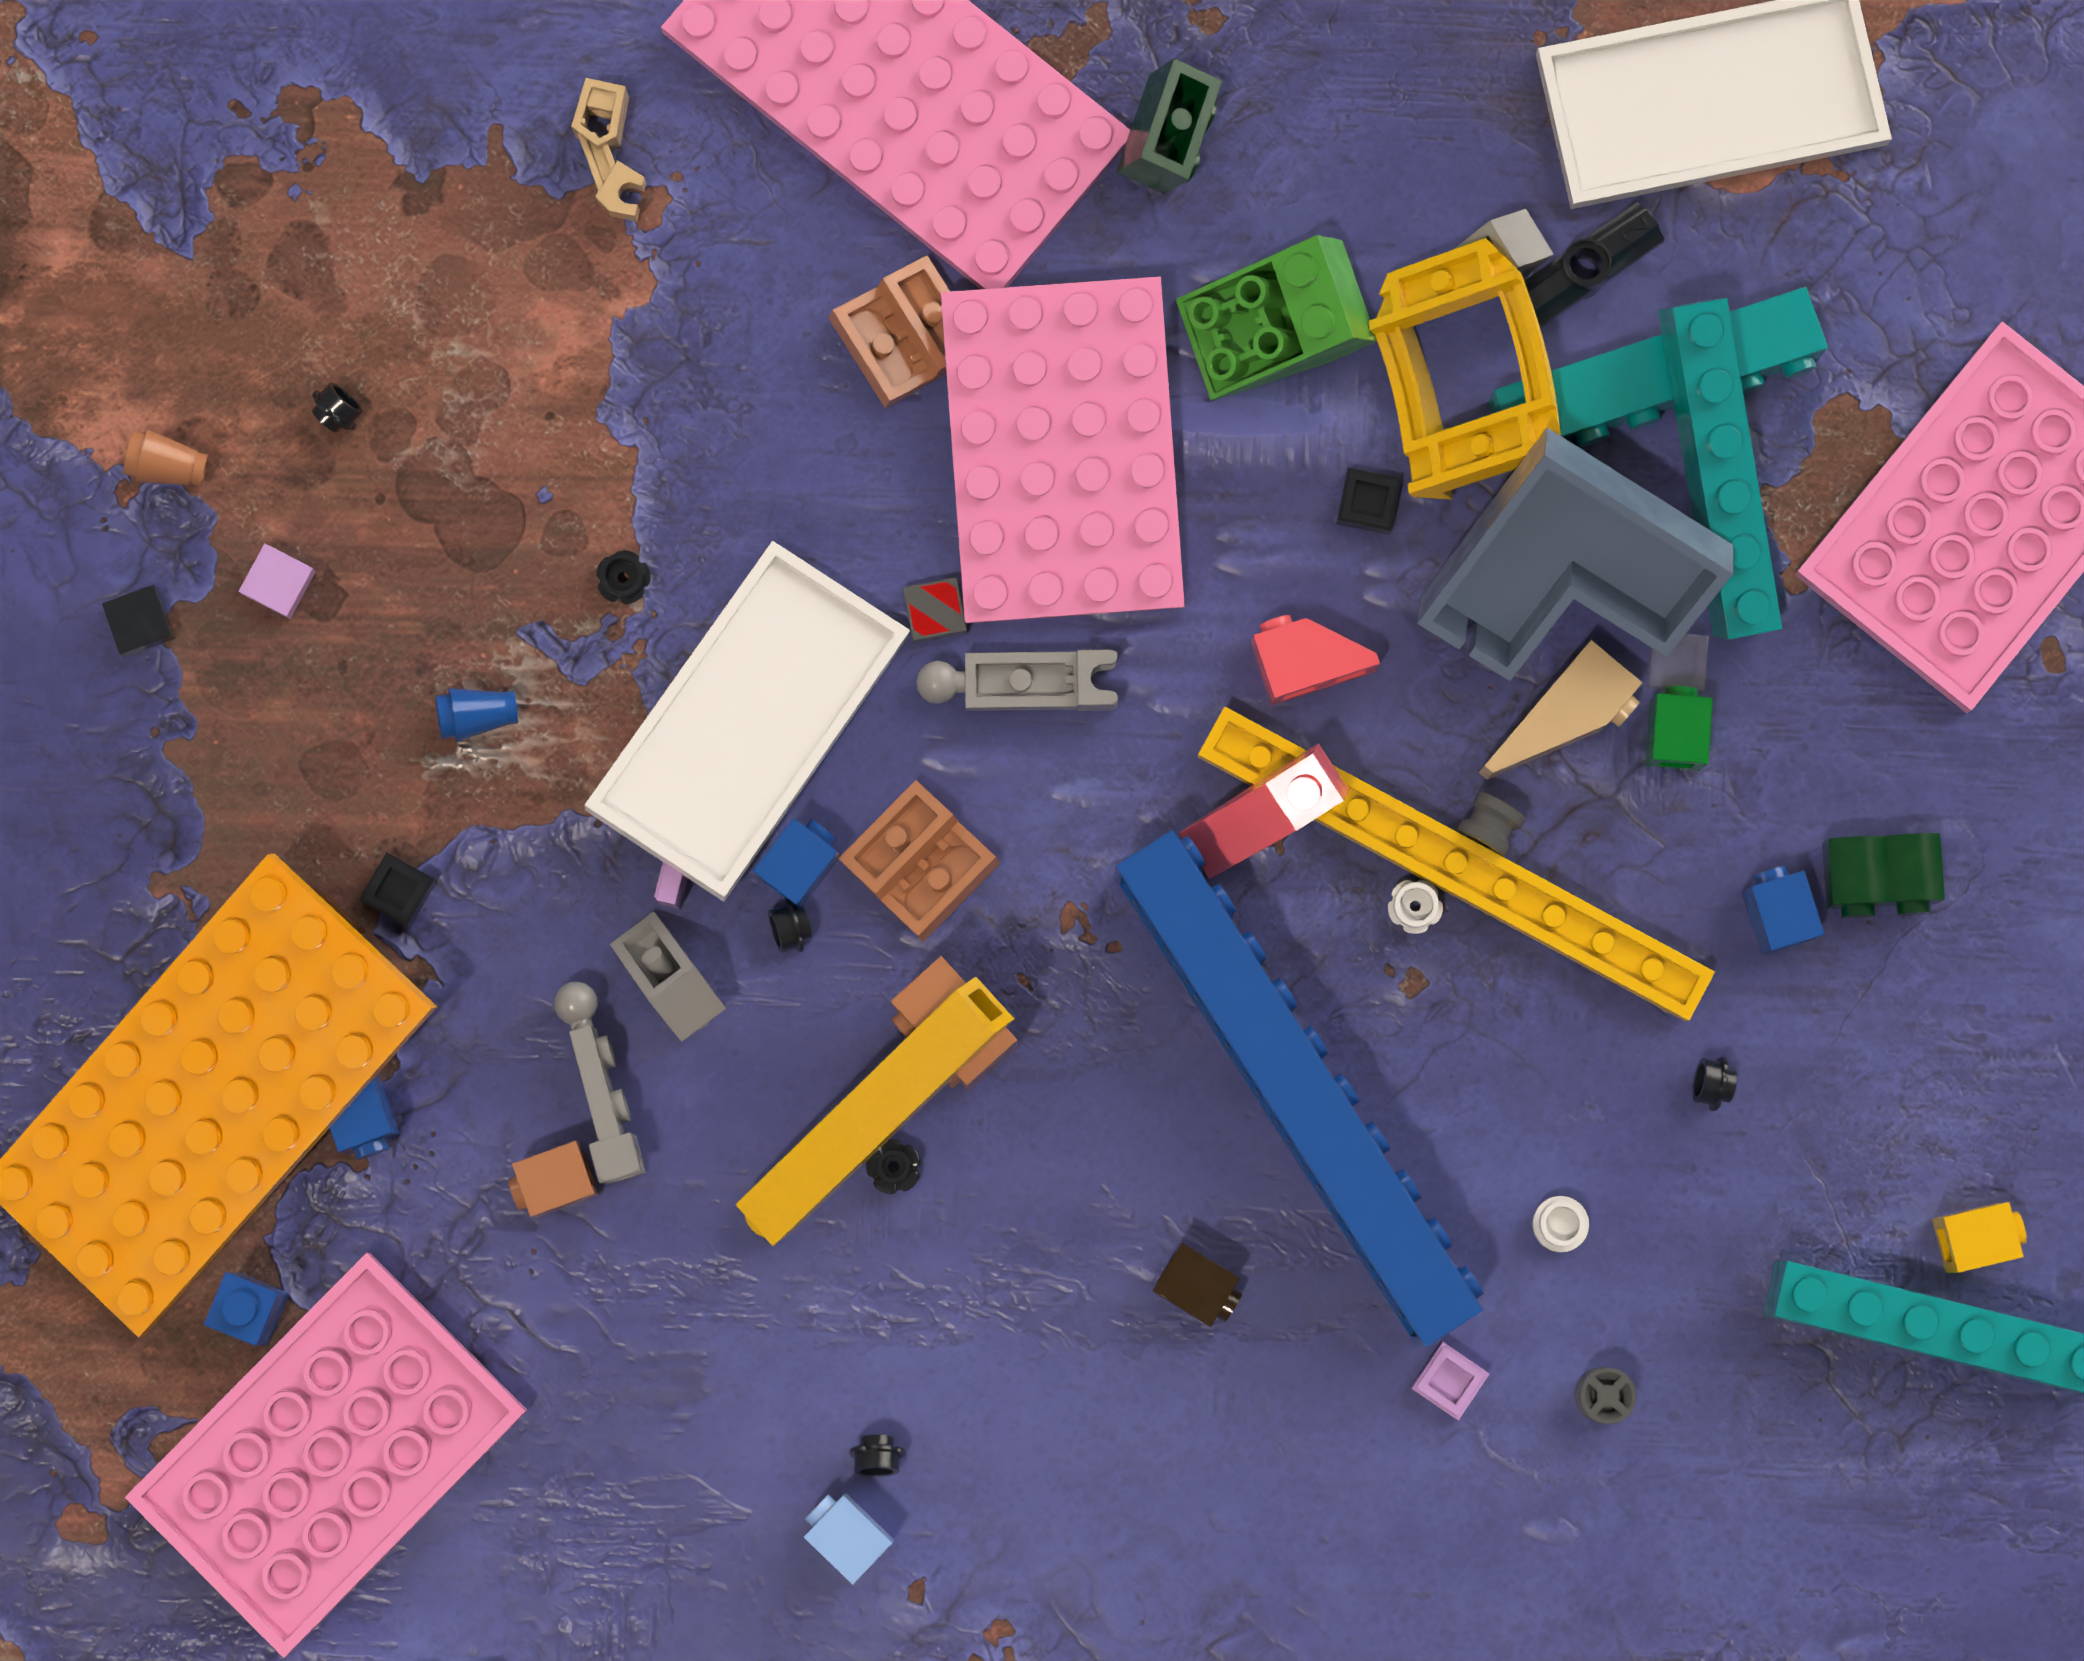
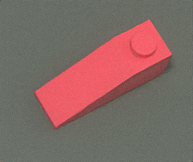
M1318 743L1183 829L1179 834L1182 839L1189 836L1196 845L1206 863L1202 866L1204 872L1211 879L1297 831L1343 802L1349 788Z

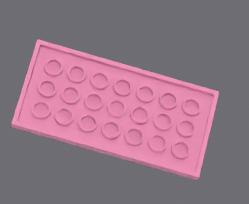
M683 0L661 26L665 36L979 289L1008 288L1122 153L1130 133V129L969 0Z

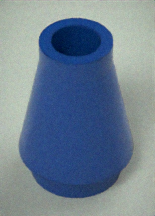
M448 688L449 694L435 695L441 739L455 738L457 743L506 725L518 724L514 691L494 692Z

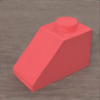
M1291 615L1280 616L1260 624L1261 633L1253 635L1251 641L1271 706L1374 673L1380 665L1377 653L1307 618L1293 622Z

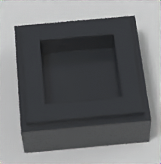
M1347 468L1336 524L1390 535L1402 478Z
M154 584L102 603L119 654L123 657L176 639L159 589Z
M386 852L359 901L410 929L437 880Z

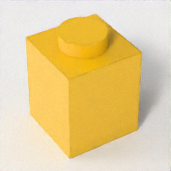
M2010 1202L1995 1203L1932 1218L1945 1273H1960L2024 1257L2021 1245L2027 1242L2025 1226L2019 1212H2012Z

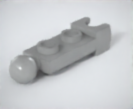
M1078 650L1077 652L965 653V671H956L947 662L938 660L929 662L918 672L916 686L921 697L934 704L946 703L954 698L956 693H965L966 711L1076 709L1078 711H1112L1118 708L1116 692L1097 689L1092 684L1091 678L1099 671L1114 669L1117 664V652L1114 650Z
M579 981L568 982L556 992L553 1000L554 1010L558 1018L564 1023L570 1024L571 1027L569 1034L598 1137V1142L589 1144L598 1181L606 1185L645 1174L646 1170L637 1136L632 1133L625 1134L622 1123L631 1121L623 1089L613 1091L608 1069L616 1067L608 1035L599 1037L597 1029L593 1027L591 1018L595 1015L598 1006L597 996L594 990L586 983Z

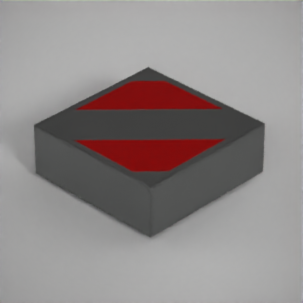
M957 577L903 587L913 644L967 634Z

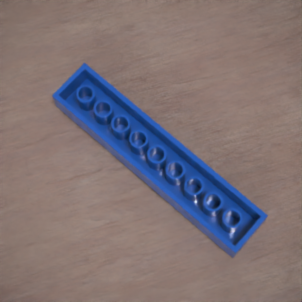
M1172 829L1115 866L1114 879L1415 1346L1426 1348L1482 1312L1483 1308L1477 1299L1484 1295V1292L1466 1265L1462 1268L1460 1266L1455 1267L1446 1253V1250L1452 1247L1453 1244L1437 1219L1433 1217L1432 1219L1428 1218L1425 1220L1414 1203L1422 1197L1404 1169L1394 1172L1383 1155L1391 1149L1373 1121L1364 1125L1352 1107L1360 1101L1342 1073L1333 1078L1322 1059L1329 1053L1312 1026L1302 1030L1291 1012L1298 1005L1285 983L1280 978L1271 982L1261 965L1264 964L1263 961L1267 957L1256 938L1250 931L1241 935L1232 922L1231 918L1234 917L1233 913L1236 912V909L1225 890L1219 883L1210 887L1201 874V871L1204 870L1202 866L1206 863L1196 845L1189 836L1179 840Z

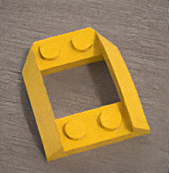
M1484 238L1387 273L1379 293L1384 298L1377 317L1369 320L1368 323L1369 330L1375 334L1393 391L1401 431L1403 453L1409 457L1412 482L1408 483V492L1411 496L1453 500V489L1516 469L1546 428L1561 436L1551 368L1528 290L1521 272L1489 240ZM1500 297L1519 362L1526 403L1443 430L1432 380L1413 326Z

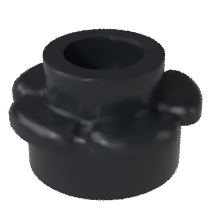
M332 382L321 392L318 390L313 392L312 397L316 406L312 409V413L320 423L335 433L340 428L345 430H354L356 428L354 421L363 413V410L348 392Z
M626 550L618 551L609 557H605L598 565L596 575L600 579L598 589L601 595L610 602H616L617 600L623 604L637 602L643 597V589L650 584L651 573L647 564L641 563L636 553ZM621 573H626L629 578L627 582L621 583L618 581V576Z
M783 900V906L768 910L769 923L775 943L781 953L793 949L801 953L804 951V940L812 938L808 916L803 906L793 909V905L789 900Z
M1721 1057L1716 1060L1702 1058L1695 1072L1692 1092L1694 1102L1708 1104L1710 1111H1717L1721 1101L1730 1103L1735 1094L1737 1072L1736 1070L1729 1069L1727 1058Z
M889 1139L866 1161V1172L869 1177L874 1179V1187L885 1194H895L897 1190L905 1192L913 1188L919 1180L920 1174L917 1169L921 1164V1159L913 1146L909 1144L902 1145L898 1139ZM895 1161L899 1164L897 1172L889 1170L888 1165L890 1162Z
M866 1435L860 1437V1445L852 1447L849 1454L851 1458H854V1473L862 1476L882 1477L899 1473V1457L905 1456V1450L901 1447H894V1438L892 1436Z

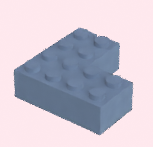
M1546 428L1422 593L1417 624L1455 648L1460 649L1466 640L1469 617L1475 623L1471 628L1468 656L1511 681L1573 599L1668 657L1733 575V545L1565 438Z

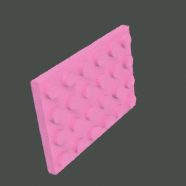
M1161 277L941 292L964 619L966 624L1184 608Z
M2002 321L1794 574L1965 713L1970 712L2084 572V386Z
M366 1253L125 1498L285 1658L528 1410L371 1253Z

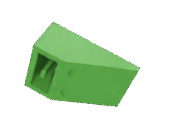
M1313 236L1176 299L1211 401L1333 362L1377 342L1375 334L1369 330L1368 321L1370 318L1343 241L1326 236Z

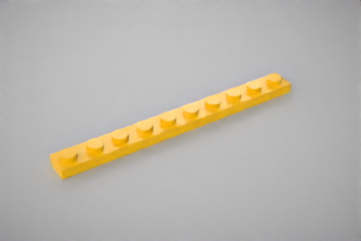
M1224 706L1197 757L1252 786L1306 752V750ZM1334 766L1349 788V791L1343 802L1320 815L1314 821L1415 876L1430 882L1437 888L1685 1022L1691 1019L1715 971Z

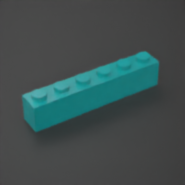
M1806 287L1730 311L1743 395L1765 385L1763 378L1783 372L1785 379H1791L1813 371L1817 368L1815 361H1818L1828 349ZM1662 334L1551 371L1561 437L1569 442L1577 441L1579 448L1587 447L1609 438L1608 430L1625 424H1629L1630 430H1638L1655 424L1662 419L1661 412L1674 408ZM1522 381L1493 391L1488 401L1492 414L1526 403Z
M1727 298L1711 299L1659 309L1658 316L1693 520L1733 545V575L1708 605L1713 636L1729 640L1783 629Z
M1775 1261L1763 1316L2084 1395V1333L1791 1261Z

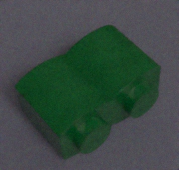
M1940 833L1830 838L1822 843L1826 909H1841V918L1875 916V907L1896 906L1898 916L1930 914V904H1937L1945 900Z

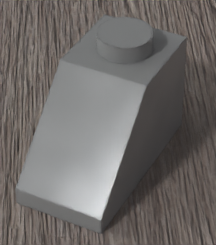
M654 911L610 943V946L648 1001L681 1042L697 1030L704 1028L714 1017L726 1009L709 983Z

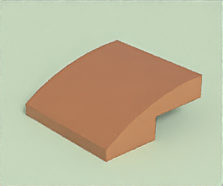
M928 255L881 279L878 287L833 309L828 317L885 409L946 374L941 292H950Z
M917 780L838 858L922 942L1001 864L997 857L961 825L955 816Z

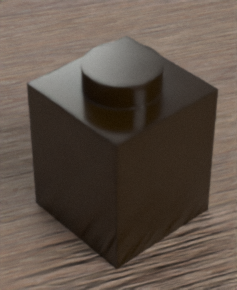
M1184 1243L1179 1244L1152 1289L1153 1293L1209 1327L1212 1326L1216 1318L1226 1323L1242 1297V1293L1234 1289L1240 1279L1238 1276Z

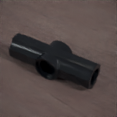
M1638 202L1585 239L1572 242L1562 255L1524 280L1540 328L1582 299L1594 296L1601 289L1602 285L1664 243L1665 239L1659 229V224L1648 209L1643 208ZM1576 259L1590 261L1596 269L1597 276L1592 279L1578 278L1572 272L1570 262Z

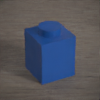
M793 818L752 871L756 877L782 897L789 900L795 907L799 908L806 903L838 862L840 855L838 851L832 848L837 838L812 819L804 826Z
M1786 866L1767 870L1753 875L1756 885L1742 891L1761 955L1808 942L1825 935L1805 871L1788 875Z
M378 1074L330 1127L338 1152L343 1154L354 1152L357 1160L388 1150L389 1146L386 1140L400 1135Z
M225 1272L204 1325L254 1346L269 1345L290 1293L239 1272Z

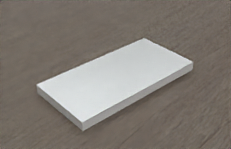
M1774 0L1541 47L1536 52V59L1571 209L1886 146L1892 140L1859 0Z
M772 541L585 803V811L725 902L908 639L910 630Z

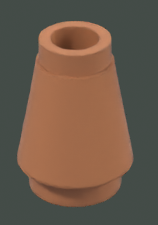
M150 429L147 430L146 434L133 431L126 452L123 474L136 477V483L189 486L192 484L202 487L209 455L199 453L193 448Z

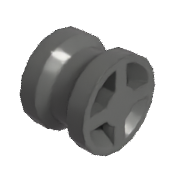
M1478 792L1473 801L1475 810L1469 819L1461 821L1456 831L1505 857L1510 848L1508 842L1510 835L1513 831L1521 829L1526 818L1522 813L1502 800L1487 793Z
M1598 1367L1590 1369L1580 1377L1576 1384L1574 1397L1576 1405L1583 1416L1593 1422L1610 1425L1623 1421L1631 1414L1635 1407L1637 1395L1635 1386L1628 1375L1618 1369Z

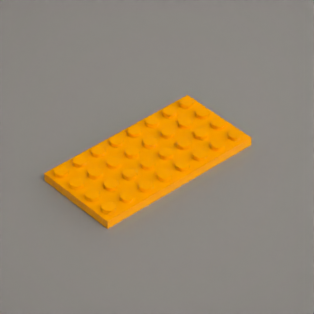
M267 854L0 1159V1205L136 1336H144L438 1006L276 854Z

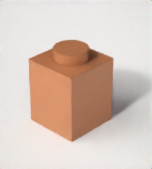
M573 1141L512 1163L516 1176L508 1179L509 1188L518 1210L527 1208L530 1217L539 1218L600 1196L581 1142Z

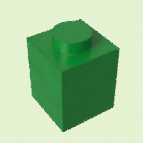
M1688 686L1665 687V694L1657 693L1649 701L1645 766L1700 771L1708 765L1713 698L1698 697V689Z

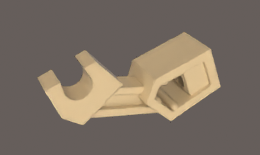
M585 78L571 127L575 137L581 142L597 185L598 192L595 198L610 216L637 222L640 212L638 204L624 203L621 200V195L629 188L644 192L646 180L642 175L618 160L615 163L611 151L621 146L629 102L626 86ZM590 115L611 120V123L607 125L608 134L599 138L595 132L589 131L587 125Z

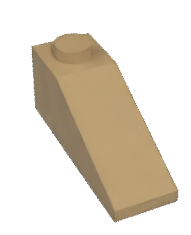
M1591 640L1485 764L1479 774L1488 780L1597 734L1610 721L1620 727L1640 703L1632 695L1642 682Z

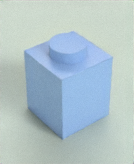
M846 1493L837 1502L827 1495L805 1519L813 1528L804 1538L852 1585L894 1541Z

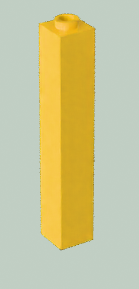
M974 977L955 990L735 1204L745 1215L748 1226L757 1235L766 1238L774 1246L792 1233L1014 1020L1012 1015L977 977Z

